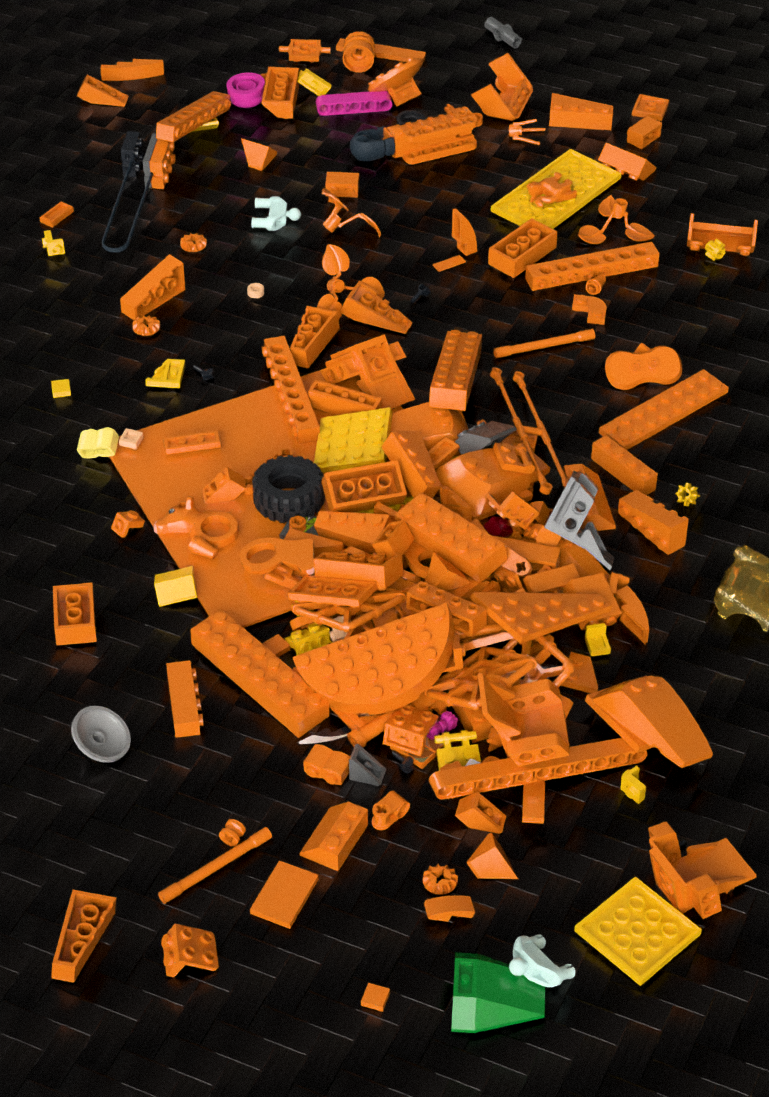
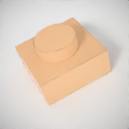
M126 428L119 439V445L137 449L144 438L143 432Z

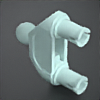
M272 196L270 199L255 198V208H270L267 218L252 217V228H266L268 231H276L286 225L287 217L293 221L298 220L301 217V212L298 208H292L287 211V203L278 196Z
M541 934L532 937L525 935L517 937L513 947V960L509 964L510 972L513 975H524L528 980L545 987L558 986L563 980L571 979L575 976V968L571 967V964L558 967L540 950L546 944L545 938Z

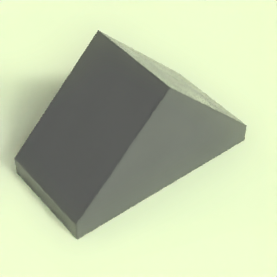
M356 744L349 759V780L376 786L381 785L386 768L359 744Z

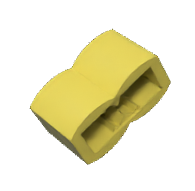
M109 427L98 431L94 429L82 431L77 451L82 458L114 456L119 435L114 429Z

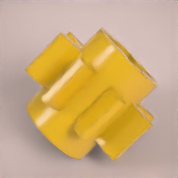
M715 239V241L710 240L705 246L707 251L705 255L713 261L716 258L721 259L726 252L725 244L718 239Z
M686 483L685 486L679 485L680 489L675 493L679 498L677 502H684V506L688 507L690 503L696 504L695 500L697 497H700L696 491L698 487H692L691 483Z

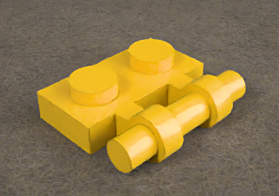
M461 730L460 733L453 734L443 732L442 735L434 736L435 744L443 743L444 747L436 750L439 771L444 765L459 761L462 766H465L469 759L481 763L478 744H469V740L477 739L476 731L468 732V730ZM461 741L462 746L451 747L450 742Z

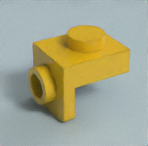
M51 230L44 231L45 238H42L43 248H47L48 256L64 254L63 239L53 240Z
M606 624L586 626L585 641L590 656L610 654L611 648L606 636Z
M635 766L623 773L621 777V790L625 792L627 797L639 804L645 799L646 786L638 780L640 768Z

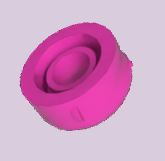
M251 72L240 73L232 76L227 81V92L230 95L231 103L235 106L251 108L262 102L265 80L261 75Z

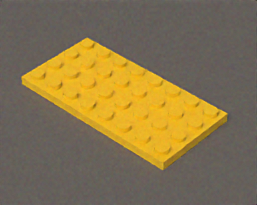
M569 149L491 206V212L518 226L533 218L554 229L620 180L621 173ZM555 172L562 174V177L558 180L559 184L564 183L566 179L573 181L570 190L577 191L576 198L559 203H543V207H537L535 201L530 202L531 196L527 189L529 183L534 181L540 182L545 178L554 177Z

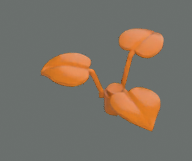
M326 188L322 189V194L329 197L328 202L335 204L331 215L322 224L326 229L333 233L337 227L341 228L346 223L359 217L374 227L380 238L381 232L377 224L363 213H358L341 223L342 219L337 215L341 208L347 211L349 209Z
M612 195L604 199L598 207L601 215L609 217L603 228L599 231L595 226L586 225L579 229L578 234L587 243L601 244L606 240V236L602 233L605 231L610 220L614 217L620 219L624 216L625 227L627 228L625 234L627 237L638 242L647 241L655 237L651 231L638 223H631L629 225L628 212H626L628 202L621 198L615 200Z
M328 244L323 256L322 266L327 274L336 276L327 283V289L331 294L322 296L317 308L337 311L338 319H340L342 313H340L342 304L337 302L338 296L336 293H341L344 289L353 290L354 287L345 286L344 282L338 278L341 276V271L348 270L350 261L343 249ZM366 277L361 280L363 283L374 288L378 292L377 295L383 299L385 292L381 283L376 278Z

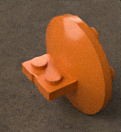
M411 57L404 64L403 62L398 63L387 74L384 75L382 73L375 80L368 83V91L389 92L396 107L406 103L408 100L419 97L421 92L413 77L423 65L422 59Z

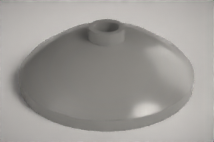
M89 706L79 711L74 717L71 726L72 736L78 748L85 755L93 760L108 763L117 761L126 754L130 747L131 737L126 723L118 714L105 707Z

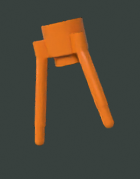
M537 119L513 122V124L509 125V137H513V140L540 145L538 141L519 136H522V132L545 131L546 129L522 128L520 126L536 122Z

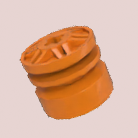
M357 31L350 33L346 37L343 46V63L346 68L353 72L362 73L372 67L375 53L373 38L365 32Z

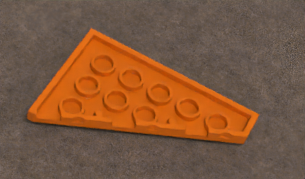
M474 592L471 596V600L475 604L486 608L487 614L520 644L610 612L612 604L600 594Z

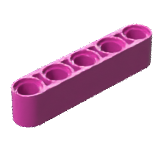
M387 91L321 95L315 101L318 113L323 116L388 111L392 107L391 97Z

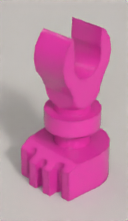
M449 711L442 713L439 721L436 722L426 737L433 740L435 735L451 731L456 728L458 718H455V714Z

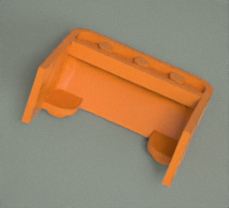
M506 53L489 63V66L497 75L495 85L501 91L500 95L489 84L472 93L471 96L487 116L514 121L520 117L533 92V87L509 53Z
M694 214L690 215L687 246L690 247V250L699 251L700 249H705L706 244L710 240L715 241V239H718L725 244L724 248L728 252H738L743 256H749L750 253L754 252L758 220H754L753 228L693 222Z

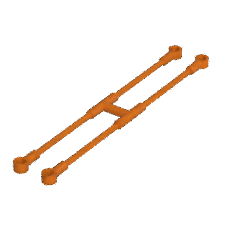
M493 367L490 376L495 379L500 387L520 439L524 442L531 461L535 466L541 485L540 492L549 495L553 486L547 482L542 474L527 440V434L540 435L565 488L569 479L564 474L551 445V439L540 420L524 382L525 375L520 371H515L512 379L522 389L536 420L537 428L522 425L503 385L502 370Z

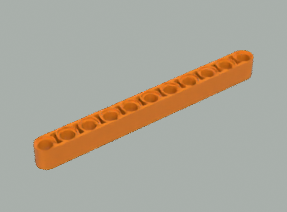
M623 738L573 746L570 747L569 756L519 767L511 758L440 770L434 772L429 777V783L438 799H449L470 795L475 792L481 793L542 780L546 781L637 764L646 759L648 752L645 750L637 753Z

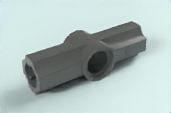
M489 17L485 22V28L493 33L497 41L503 40L514 49L518 48L522 43V38L513 32L509 24L503 25L493 17Z

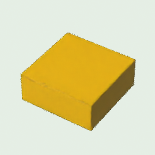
M69 379L51 381L53 398L71 396Z

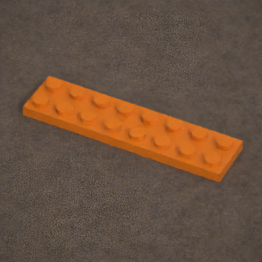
M703 369L599 427V433L602 436L607 435L621 447L628 450L728 393L729 387Z

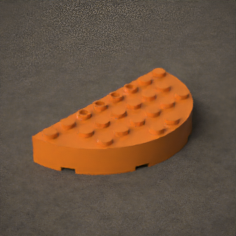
M446 602L294 656L293 660L306 684L315 693L319 694L321 698L328 701L329 706L351 714L368 713L369 715L390 712L418 699L422 692L434 685L445 670L452 654L453 637H455L453 616Z

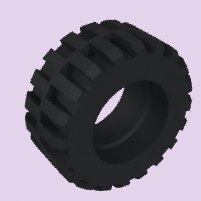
M287 455L288 457L278 456L277 459L273 460L272 458L267 463H263L256 470L252 480L253 499L256 509L264 517H269L274 522L277 520L279 523H285L295 516H302L305 519L307 516L312 517L315 515V512L317 513L322 508L325 501V494L321 483L324 474L309 459L305 460L301 456L293 457V455ZM286 488H295L294 490H281Z

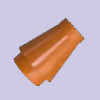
M599 274L586 282V291L591 295L599 294L606 282V277L603 274Z
M194 536L188 546L191 553L212 560L218 553V549L214 548L201 536Z

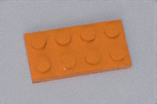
M306 575L288 592L289 600H296L301 603L315 602V604L325 603L332 604L333 606L345 605L357 608L377 590V583L375 581Z

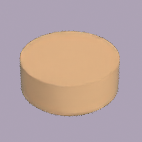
M260 283L250 284L247 287L248 296L251 298L262 297L264 295V286Z

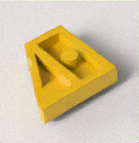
M167 359L161 367L154 371L155 375L146 379V386L180 388L185 369V360Z

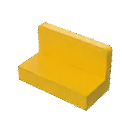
M306 68L305 71H299L297 82L316 95H325L331 89L330 83Z

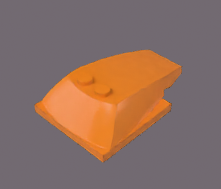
M429 402L393 413L390 433L392 431H420L427 451H429L445 437L455 442L459 439L458 434L469 429L462 410L429 407ZM458 450L454 456H460L462 454Z
M493 448L462 454L435 470L441 487L448 486L471 506L472 521L476 518L480 521L497 514V510L488 504L490 500L485 496L487 493L502 503L513 491L528 502L533 497V494L528 490L530 483L539 481L536 470L531 474L502 470ZM526 452L530 462H532L528 452ZM533 452L542 474L546 476L550 473V467Z
M646 675L586 696L585 702L637 753L656 747L662 755L681 768L712 758L713 752L698 723L675 690L662 677Z

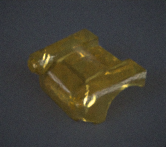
M746 545L738 546L733 553L735 557L734 562L727 569L720 586L715 592L713 602L716 603V607L719 610L717 614L723 619L736 613L749 615L759 622L763 631L767 632L769 629V557Z

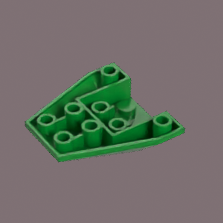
M455 953L451 1032L477 1033L544 1018L545 986L528 980L524 975H513L510 972L509 964L480 954Z

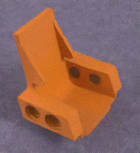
M385 334L330 355L331 360L325 363L327 368L320 370L326 382L330 384H336L359 375L361 380L357 381V385L365 394L382 398V408L391 407L392 409L415 400L396 361L405 358L406 355L398 341L388 345Z
M483 673L477 674L482 713L498 731L507 758H511L519 767L570 755V743L560 689L549 679L520 684L507 689L487 679Z
M668 822L648 828L651 846L649 853L656 885L672 906L682 914L693 907L702 919L722 911L719 894L756 878L755 872L727 838L717 842L689 846L686 849L687 855L681 857L676 832Z

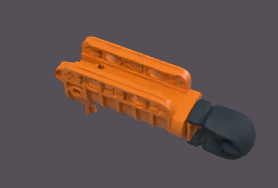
M447 104V107H444L446 115L440 114L434 118L428 117L425 120L419 119L412 123L406 122L404 125L389 126L387 129L382 126L378 127L377 130L368 129L357 132L350 141L351 153L360 161H372L382 158L384 155H392L394 158L402 157L408 164H417L471 151L477 147V140L471 134L472 130L483 124V116L480 113H472L466 106L454 108L451 104Z

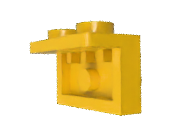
M315 623L310 624L305 630L294 631L290 634L291 636L285 638L290 647L295 649L296 655L332 643L329 634L330 629Z

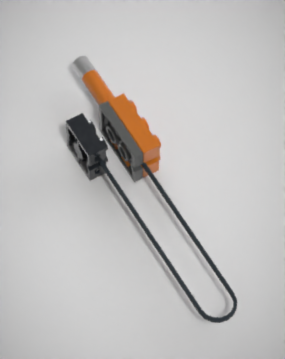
M127 131L121 147L123 176L125 177L102 239V247L106 251L121 252L127 249L148 188L164 189L166 183L169 182V173H172V164H175V155L173 154L174 142L157 139L156 133H152L144 156V152L141 149L143 147V139L140 138V132ZM141 162H143L145 190L126 244L122 247L110 248L104 243L127 178L136 177L137 172L141 169Z

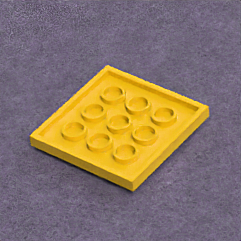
M391 407L321 418L314 463L323 473L385 463L387 455L381 446L390 435Z
M635 876L576 924L574 931L641 986L701 935L702 929Z

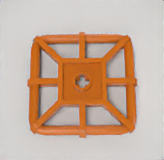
M387 587L385 590H376L357 608L345 605L333 606L332 604L325 603L315 604V602H296L292 606V612L313 620L315 624H324L347 633L373 618L381 617L382 613L400 603H404L406 601V593L391 587ZM386 602L380 606L373 605V603ZM315 609H323V610H321V611H319V612H317V613H314V612H312V611H309V610H315ZM359 611L367 612L350 622V618ZM338 613L344 616V620L342 623L328 617Z
M544 636L535 638L544 648L535 657L537 659V667L525 674L523 680L519 679L514 682L512 686L558 676L552 683L559 688L569 678L571 673L574 672L575 666L556 647L553 641H549ZM513 638L502 649H513L519 642ZM532 640L522 644L521 654L530 656ZM551 654L563 664L562 666L547 669L541 667ZM515 671L506 673V674L503 675V677H506V678H507L508 676H510L511 674H513Z
M486 645L463 661V669L447 672L430 689L427 688L424 693L427 697L443 701L449 706L457 705L473 709L474 711L479 710L481 698L477 674L483 673L487 679L510 689L514 682L537 667V659L532 656L516 653L512 649L503 650L487 647ZM490 655L497 656L492 661L487 660V658L490 657ZM515 671L507 678L503 677L504 674ZM452 689L447 694L441 693V691ZM466 691H472L471 701L459 698V696Z

